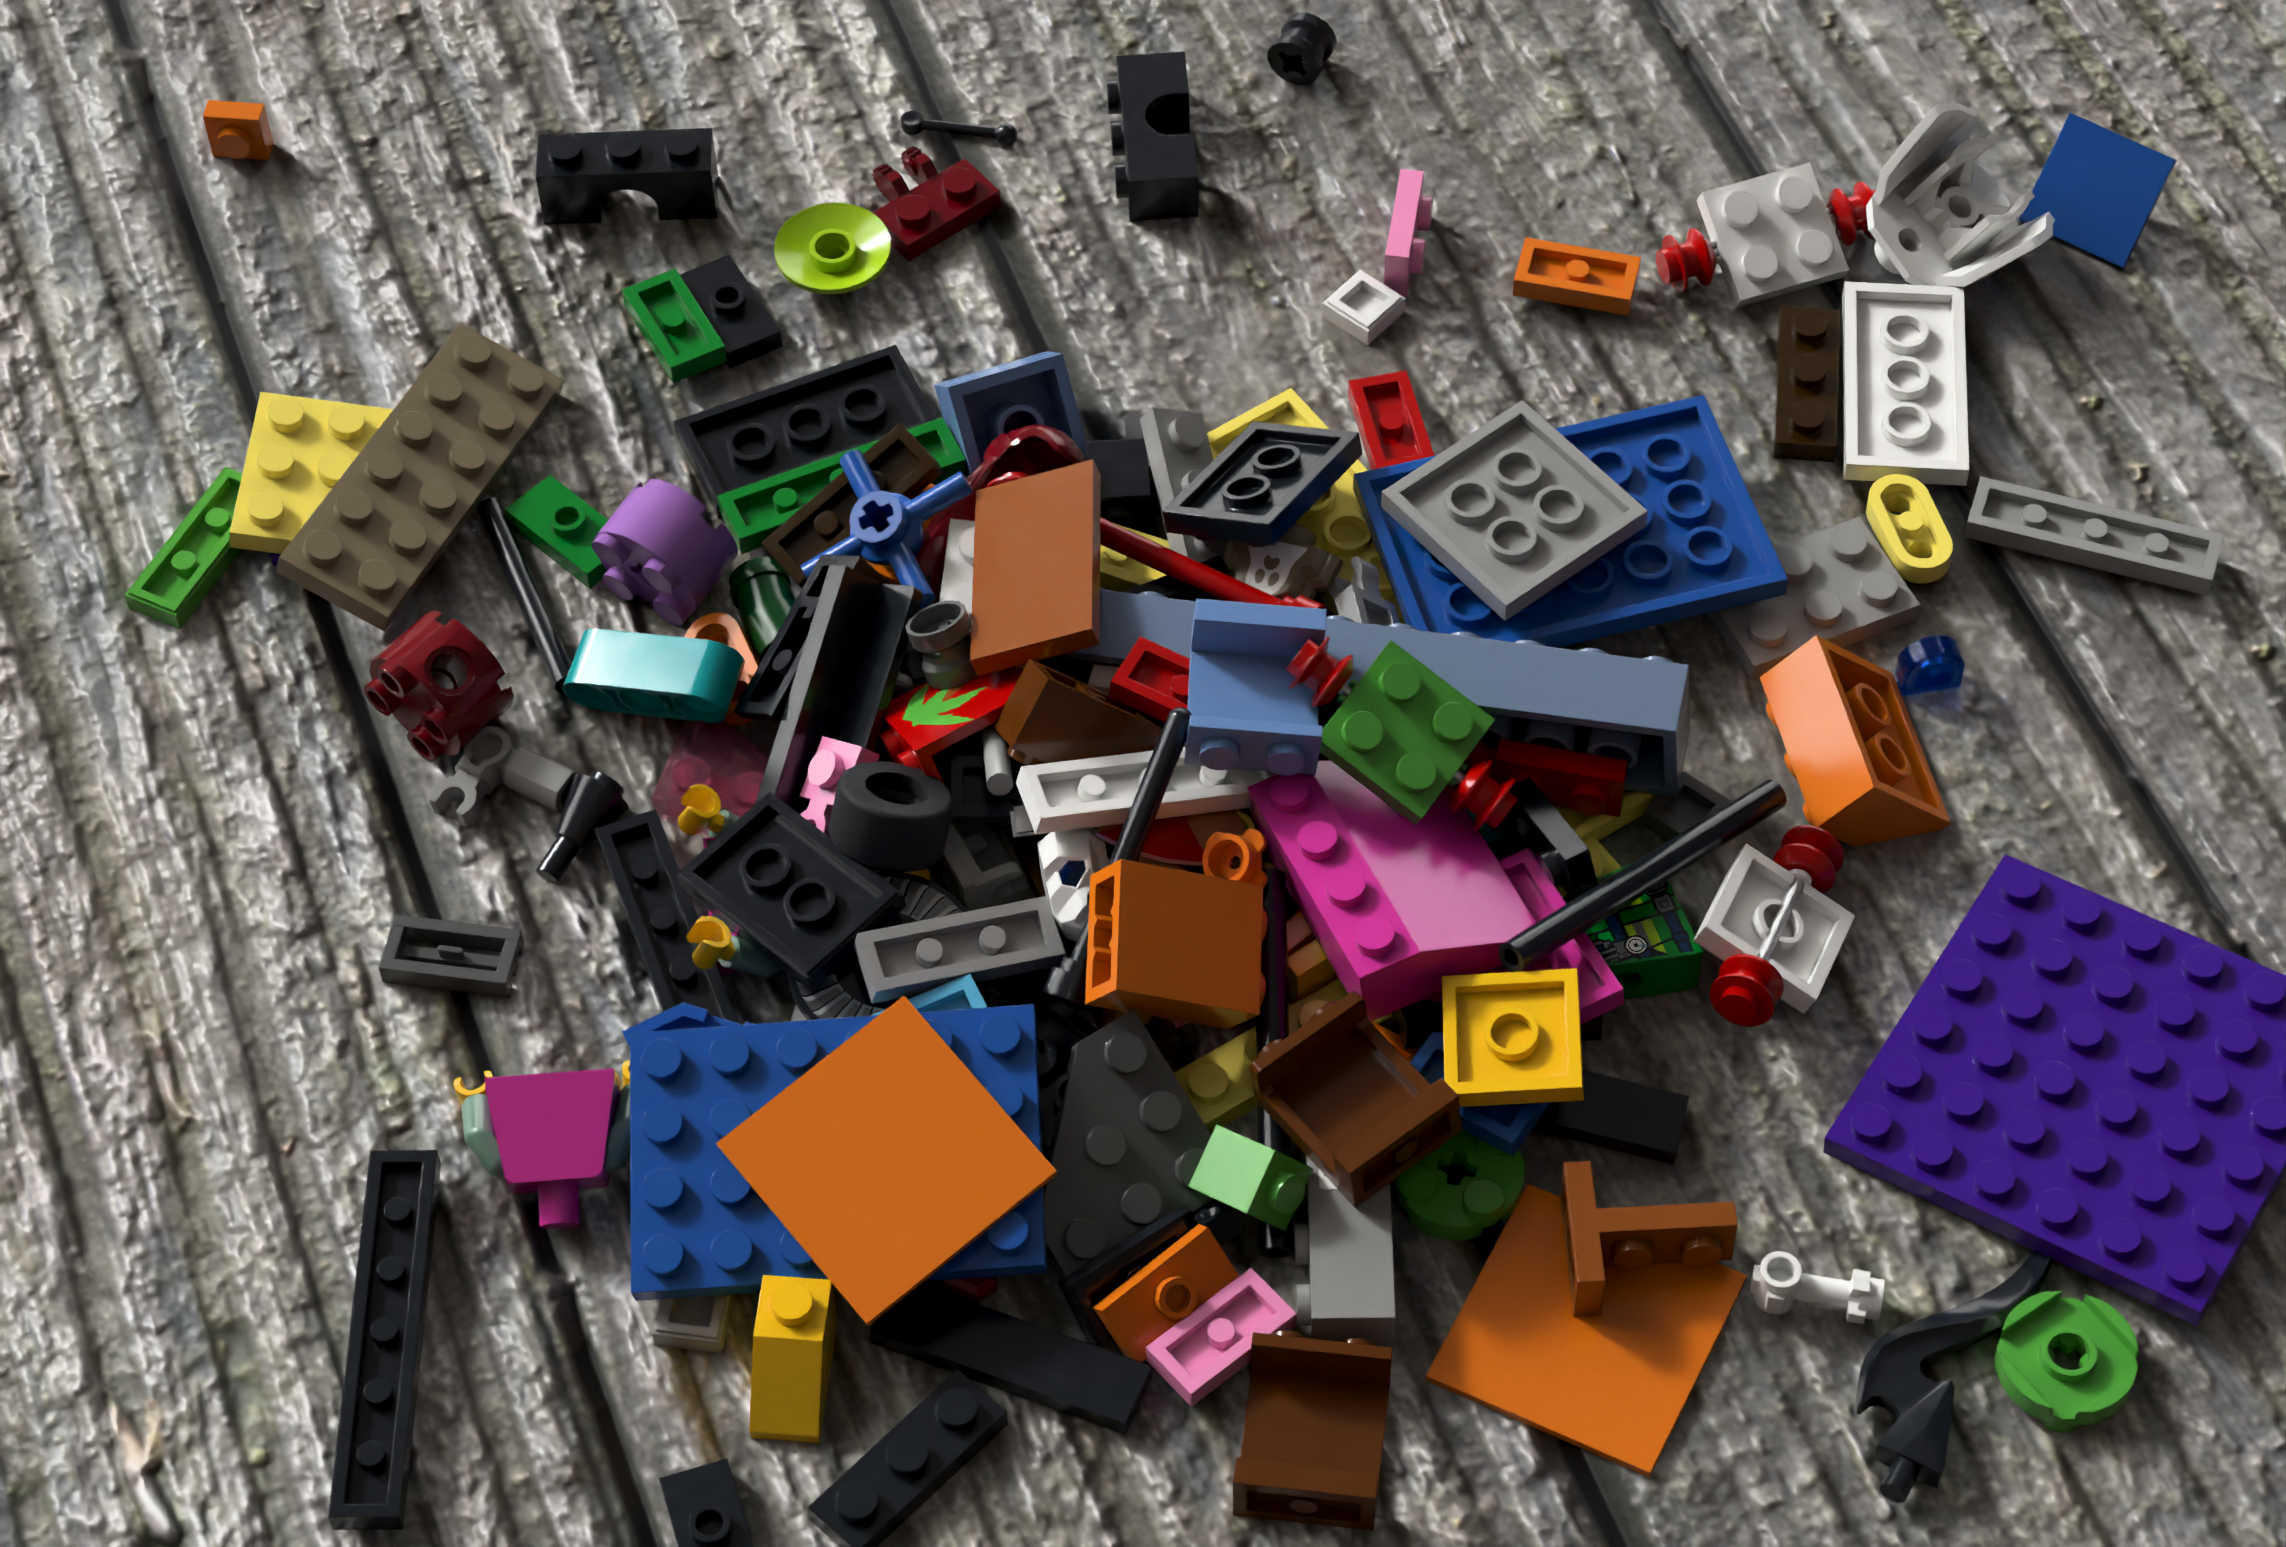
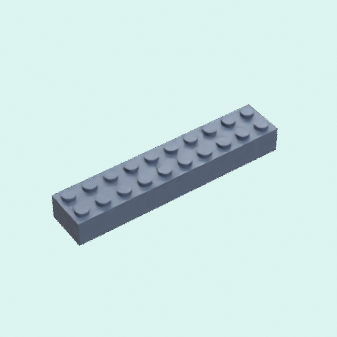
M1100 587V644L1043 659L1041 662L1047 667L1088 684L1093 664L1120 667L1140 636L1190 658L1191 633L1196 602L1172 599L1151 591L1133 594L1109 591ZM1339 615L1326 617L1325 638L1327 636L1330 638L1327 653L1336 660L1350 654L1354 656L1353 674L1346 684H1349L1352 679L1359 682L1380 652L1392 640L1495 719L1480 740L1488 747L1498 748L1501 738L1627 760L1626 791L1678 797L1690 734L1689 665L1674 663L1667 658L1659 656H1649L1641 659L1610 655L1596 648L1570 650L1547 647L1533 640L1508 642L1484 639L1470 632L1461 631L1445 634L1422 631L1401 623L1383 626L1359 623ZM1338 693L1330 704L1319 707L1318 726H1323L1324 728L1341 704L1336 701L1340 696Z

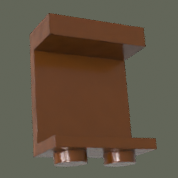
M1288 1330L1276 1331L1272 1334L1253 1332L1251 1343V1377L1240 1458L1236 1457L1233 1477V1515L1374 1531L1391 1383L1392 1347L1377 1346L1375 1343L1362 1338H1347L1340 1342L1311 1339L1301 1333Z

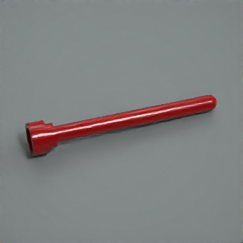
M1100 517V545L1218 599L1232 602L1326 609L1325 605L1303 595H1299L1296 599L1286 596L1281 600Z

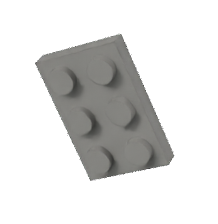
M1859 516L1774 547L1788 578L1786 595L1708 613L1750 679L1755 681L1816 635L1843 648L1917 620L1920 603Z

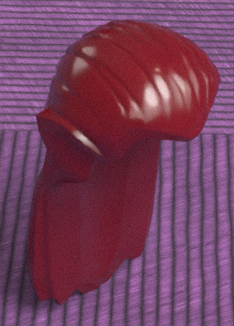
M1033 424L1012 430L1007 434L1002 433L989 444L983 456V463L967 478L973 493L937 513L923 532V544L915 558L924 576L930 577V587L935 595L934 604L940 600L950 518L975 521L976 490L987 488L990 481L1001 477L1005 473L1023 472L1032 476L1087 461L1081 448L1067 434L1047 425Z

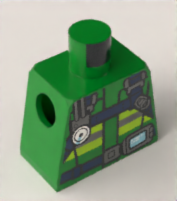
M1630 864L1597 879L1598 884L1608 879L1612 875L1616 874L1617 872L1621 871ZM1668 880L1586 931V934L1623 987L1624 999L1698 988L1703 950L1700 945L1693 941L1695 934ZM1568 894L1563 898L1566 904L1572 901Z

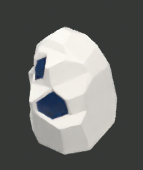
M1092 827L1051 832L1037 843L1045 895L1057 929L1066 939L1075 942L1078 940L1089 913L1090 875L1107 867L1109 863L1105 841L1096 837L1098 830Z

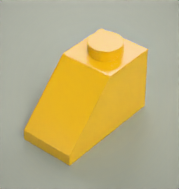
M763 1275L753 1333L750 1438L820 1443L838 1323L833 1284L827 1279Z

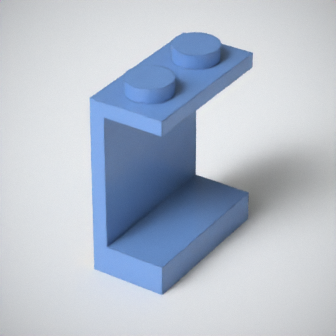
M1196 599L1191 633L1187 709L1192 715L1189 718L1187 740L1185 742L1184 764L1205 766L1213 770L1235 768L1271 771L1283 776L1295 774L1316 775L1323 726H1318L1319 707H1311L1314 692L1304 684L1291 690L1288 689L1295 677L1285 669L1308 639L1318 646L1324 641L1326 609Z

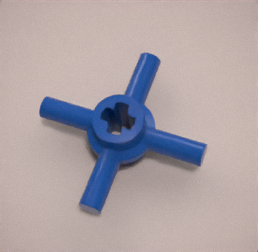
M860 450L846 452L839 462L858 498L850 514V536L800 565L804 575L808 579L821 555L861 556L873 564L891 566L901 585L914 586L923 592L919 609L927 607L934 601L935 595L915 558L921 550L924 540L923 522L973 493L968 480L959 471L910 500L902 494L881 491L863 453Z

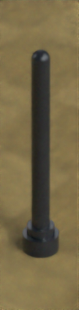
M1184 707L1172 709L1167 716L1108 865L1120 859L1136 862L1139 860L1187 740L1189 718L1192 713ZM1088 913L1071 957H1063L1059 968L1052 967L1042 993L1071 1007L1092 1012L1094 1006L1085 1005Z

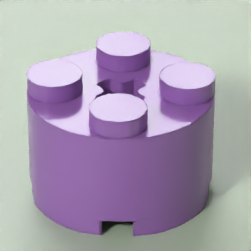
M650 479L644 487L641 481L634 487L596 534L591 545L599 560L607 569V572L602 577L603 582L614 594L625 600H632L637 595L651 602L654 610L670 624L680 626L688 616H691L737 558V544L730 531L722 522L714 530L701 517L707 507L697 498L669 482L660 479Z

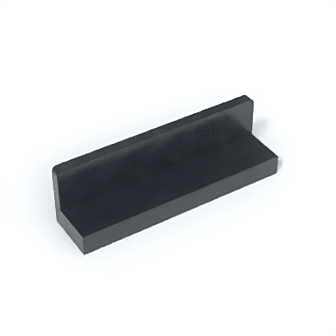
M829 565L755 804L771 792L798 814L807 810L810 801L801 797L800 793L808 775L809 764L817 752L822 736L858 745L875 752L909 642L905 626L908 620L918 612L923 596L921 590L910 585L881 584L848 566Z

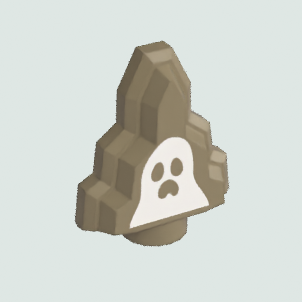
M1297 523L1274 546L1252 547L1246 542L1227 540L1222 557L1231 572V577L1281 600L1286 596L1296 599L1299 595L1314 600L1318 593L1327 592L1331 589L1334 578L1338 576L1344 564L1342 559L1315 547L1316 535Z

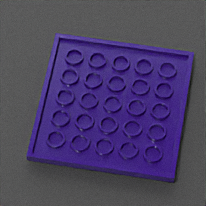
M2005 854L1826 1134L1823 1152L2042 1255L2052 1257L2057 1262L2198 1327L2286 1172V975Z

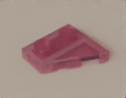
M686 720L651 797L653 809H656L659 814L678 818L687 807L681 803L680 798L692 785L703 784L712 788L718 794L721 800L720 811L725 809L741 817L755 805L769 757L724 721L708 723Z

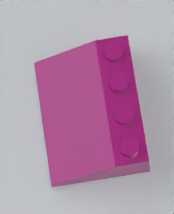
M1331 760L1318 761L1316 775L1295 774L1283 776L1277 774L1247 787L1255 830L1262 832L1267 840L1266 854L1275 869L1281 870L1286 874L1287 890L1348 994L1356 991L1365 1000L1367 1017L1370 1022L1442 991V976L1482 974L1502 965L1499 957L1500 945L1536 923L1480 831L1475 832L1473 830L1474 822L1464 808L1453 814L1449 812L1450 794L1453 788L1447 785L1416 825Z

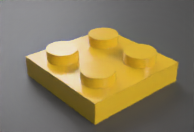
M1577 968L1442 976L1444 1081L1458 1094L1460 1107L1584 1100Z

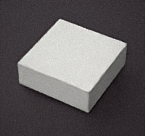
M1359 270L1322 303V317L1368 346L1405 312L1406 298L1362 270Z

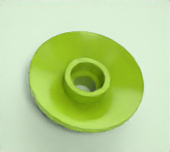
M847 203L818 204L794 214L780 228L774 242L775 262L781 274L790 283L803 290L818 294L847 293L871 283L886 268L891 256L890 234L882 220L865 208Z

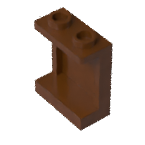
M1352 991L1338 1002L1331 1001L1321 1006L1312 1015L1309 1022L1285 1039H1276L1267 1044L1249 1066L1255 1100L1355 1208L1462 1131L1458 1094L1442 1078L1430 1085L1369 1021L1365 1000L1356 991Z

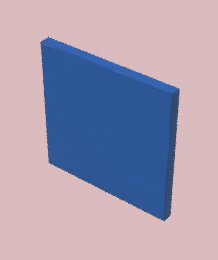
M2069 113L2032 190L2035 198L2029 202L2027 208L2020 215L2019 220L2027 223L2050 212L2055 219L2053 223V236L2125 268L2177 160Z

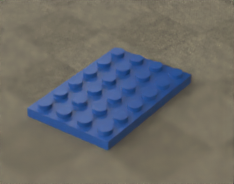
M1704 395L1555 428L1648 511L1646 527L1506 621L1381 508L1383 490L1437 455L1360 472L1353 476V491L1405 624L1413 626L1418 630L1445 634L1461 631L1470 632L1484 639L1508 642L1533 640L1547 647L1559 648L1786 595L1788 578Z
M1035 1005L919 1012L1042 1153L1038 1033ZM878 1015L630 1033L631 1294L635 1301L760 1293L763 1275L828 1280L721 1152L716 1143ZM1044 1186L926 1281L1047 1273Z

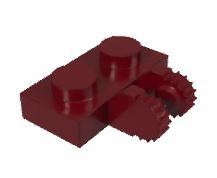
M912 146L901 153L904 169L918 184L917 187L911 190L907 187L903 177L896 170H893L892 166H889L888 163H883L872 170L873 180L879 192L886 196L889 201L888 204L874 211L873 214L879 217L887 227L891 245L908 261H911L1001 207L1000 190L965 158L938 174L932 160L925 153H922L921 149Z

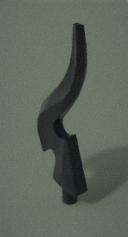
M2033 1250L2022 1266L1993 1290L1956 1308L1899 1326L1884 1334L1867 1352L1860 1369L1857 1386V1414H1862L1870 1406H1879L1889 1410L1896 1418V1422L1877 1444L1874 1460L1889 1467L1879 1487L1881 1494L1892 1502L1903 1503L1915 1481L1937 1488L1943 1475L1955 1386L1951 1380L1942 1382L1929 1380L1924 1377L1920 1369L2002 1330L2010 1312L2022 1301L2040 1292L2053 1263L2052 1257H2047Z

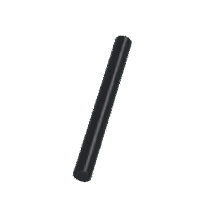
M487 498L479 503L477 511L554 688L557 692L564 693L562 688L571 667L570 659L500 501L497 498Z

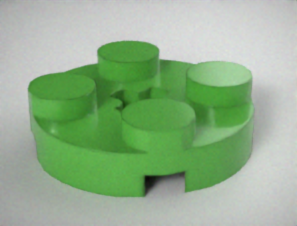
M1462 1130L1390 1182L1391 1196L1394 1202L1397 1199L1399 1205L1407 1212V1220L1418 1230L1441 1239L1469 1240L1483 1235V1228L1494 1225L1501 1218V1225L1510 1218L1523 1193L1524 1159L1519 1149L1514 1156H1511ZM1452 1164L1463 1165L1467 1170L1473 1172L1475 1177L1465 1176L1461 1179L1460 1185H1452L1447 1183V1173L1441 1171V1169Z
M2046 1291L2022 1301L2007 1316L1994 1357V1369L2005 1392L2018 1407L2031 1416L2040 1419L2044 1426L2058 1433L2070 1432L2078 1426L2095 1424L2109 1418L2126 1403L2138 1370L2136 1360L2138 1354L2137 1340L2125 1318L2103 1300L2086 1294L2083 1301L2072 1297L2060 1298L2062 1291ZM2058 1347L2065 1354L2077 1350L2082 1354L2078 1364L2079 1369L2068 1370L2056 1365L2053 1362L2055 1355L2051 1349Z

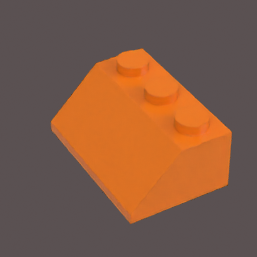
M1816 635L1760 677L1768 699L1766 704L1767 714L1772 723L1779 729L1787 751L1784 754V760L1787 768L1799 783L1805 800L1803 812L1810 825L1822 828L1831 833L1836 839L1856 847L1940 831L1951 824L1893 673Z

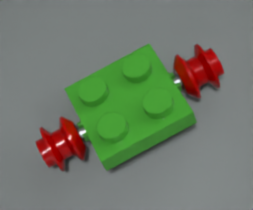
M1328 636L1320 646L1308 639L1285 670L1295 677L1288 687L1289 690L1304 684L1314 692L1311 703L1313 708L1330 704L1337 693L1340 695L1336 700L1341 704L1323 728L1320 753L1414 825L1423 818L1446 785L1452 788L1457 784L1450 794L1449 812L1453 814L1467 808L1476 815L1473 828L1475 832L1484 823L1496 829L1518 800L1515 795L1509 792L1516 780L1512 778L1499 784L1490 777L1491 760L1473 764L1466 774L1463 773L1468 767L1463 762L1495 719L1392 640L1380 652L1359 682L1352 679L1349 684H1346L1353 674L1354 656L1350 654L1336 660L1327 653L1330 640Z

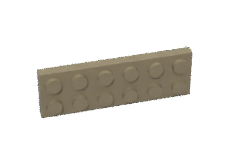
M460 323L279 556L276 573L378 629L385 631L560 396L564 379Z

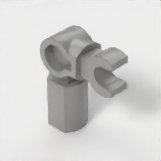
M491 725L482 729L464 746V755L455 766L456 774L437 783L430 793L429 801L434 813L441 815L451 802L463 800L456 814L461 826L468 828L481 815V799L484 794L489 795L497 785L504 784L509 790L558 813H562L574 775L579 773L527 748L513 749L507 733L500 727Z

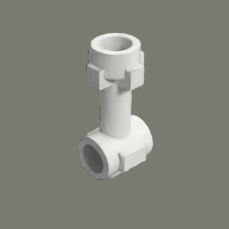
M1775 1251L1766 1255L1761 1265H1754L1750 1293L1754 1294L1757 1306L1769 1314L1779 1315L1786 1313L1793 1307L1795 1300L1846 1308L1847 1322L1864 1324L1865 1319L1879 1320L1885 1280L1871 1278L1870 1271L1853 1269L1851 1281L1802 1273L1800 1262L1796 1257L1787 1252Z

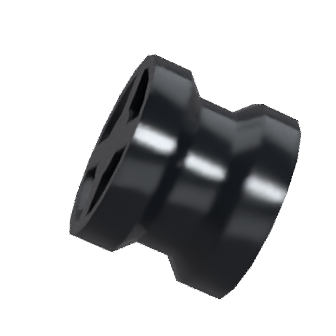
M1306 12L1295 13L1289 16L1281 29V36L1275 39L1268 50L1267 60L1272 70L1285 81L1296 85H1309L1315 82L1323 69V61L1327 60L1334 51L1337 42L1336 35L1328 23L1318 16Z

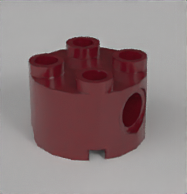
M434 610L424 614L371 660L369 672L372 681L364 687V692L369 702L380 713L386 716L393 714L399 723L409 731L407 738L414 750L421 757L431 762L436 760L441 754L449 757L459 754L464 749V746L482 729L490 726L512 707L514 699L511 686L501 691L497 681L506 673L486 645L465 625L454 618L445 626L439 623L442 613Z

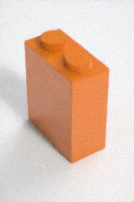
M1120 859L1090 875L1085 1005L1125 1012L1135 1009L1137 1014L1229 1029L1260 1015V1006L1266 991L1265 977L1261 973V950L1268 924L1267 914L1263 909V885Z

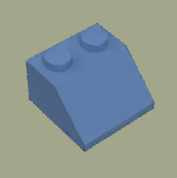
M1046 351L934 384L942 416L966 458V479L983 463L984 453L996 437L1002 433L1007 434L1012 430L1033 424L1047 425L1064 432L1074 440L1083 451L1084 457H1086V437L1062 353Z

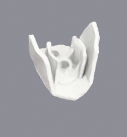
M1955 101L1939 103L1934 106L1902 142L1880 170L1876 192L1866 205L1868 231L1876 240L1874 249L1879 263L1886 270L1894 274H1900L1906 282L1912 285L1965 287L1988 277L2040 246L2053 236V223L2055 219L2050 212L2025 224L2018 225L2017 218L2024 212L2029 202L2035 198L2034 194L2029 190L2010 205L1992 177L1975 161L1995 141L1990 135L1986 138L1969 139L1979 119V115L1974 108H1968ZM1910 238L1914 245L1906 250L1901 244Z

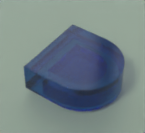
M1944 635L1928 636L1909 644L1902 650L1897 659L1894 677L1902 696L1957 688L1961 686L1965 663L1959 646L1953 638Z

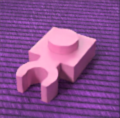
M822 736L817 752L809 764L808 775L800 793L801 797L810 802L807 810L800 815L830 837L828 827L839 779L845 770L860 763L878 762L880 755L858 745Z

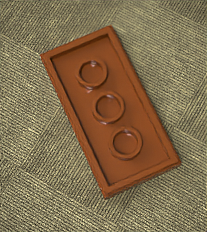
M1094 459L976 490L970 661L978 676L1027 664L1029 659L1039 661L1100 644L1101 474Z

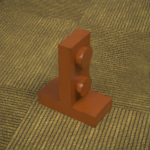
M1591 1161L1563 1162L1560 1205L1573 1316L1601 1315L1605 1288L1604 1266H1615L1622 1270H1638L1650 1264L1683 1262L1689 1266L1703 1267L1712 1265L1720 1260H1732L1738 1227L1734 1201L1597 1208Z

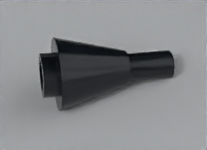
M592 771L590 776L585 774L574 775L555 833L556 840L536 869L539 876L552 884H558L577 853L583 852L597 839L595 828L616 822L629 810L627 802L622 798L624 789L617 781L598 771Z

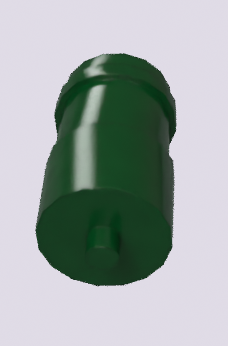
M757 557L745 561L731 573L728 581L731 600L734 606L740 610L745 622V631L760 663L796 600L790 588L791 583L787 571L775 559L769 557Z

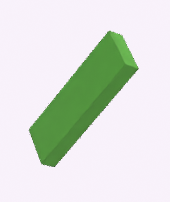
M228 467L222 470L124 596L129 609L175 628H182L242 550L230 548L229 534L242 478L241 472Z

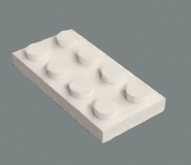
M1844 281L1842 294L1844 480L1877 481L1887 475L1903 474L1916 478L1923 484L1966 486L1969 475L1964 287Z

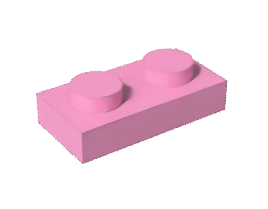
M1406 169L1400 170L1385 254L1384 285L1403 297L1408 295L1411 274L1422 275L1426 239H1417L1419 230H1430L1433 196L1423 195L1424 171Z
M1250 1268L1195 1309L1190 1315L1146 1346V1361L1192 1407L1251 1362L1253 1332L1272 1334L1281 1330L1292 1331L1296 1328L1297 1313Z

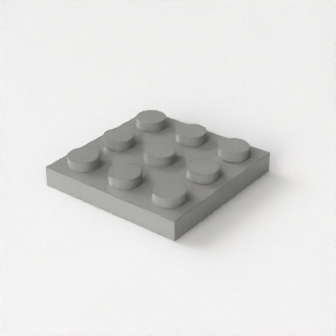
M1523 400L1383 490L1381 508L1504 621L1646 527L1648 513L1640 503Z

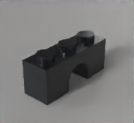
M1185 51L1116 56L1117 79L1106 80L1108 114H1119L1120 121L1110 122L1112 156H1123L1124 163L1114 164L1116 199L1127 198L1129 221L1199 217L1198 170L1194 135H1168L1190 133L1189 87Z
M712 128L538 134L536 182L544 225L602 223L603 199L607 195L619 190H635L650 196L657 205L659 220L717 218L718 169Z

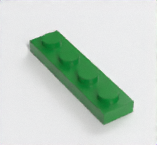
M943 417L907 429L935 458L944 471L931 484L937 485L959 471L964 476L967 475L966 458ZM879 440L718 495L719 511L740 553L744 554L764 547L761 543L839 476L843 472L839 460L846 452L860 450L864 454Z

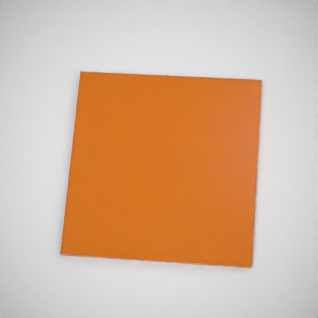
M905 996L898 999L716 1143L721 1152L867 1326H870L1058 1174L1050 1162Z
M1527 1184L1427 1372L1426 1381L1650 1478L1747 1281V1275L1717 1262L1703 1267L1689 1266L1683 1262L1650 1264L1638 1270H1622L1615 1266H1604L1605 1288L1601 1315L1573 1316L1560 1197Z

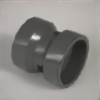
M951 600L938 602L921 609L908 620L905 626L912 647L923 653L924 658L921 661V668L929 686L935 689L954 688L966 684L978 676L970 661L971 637L968 633L971 629V620L964 604Z

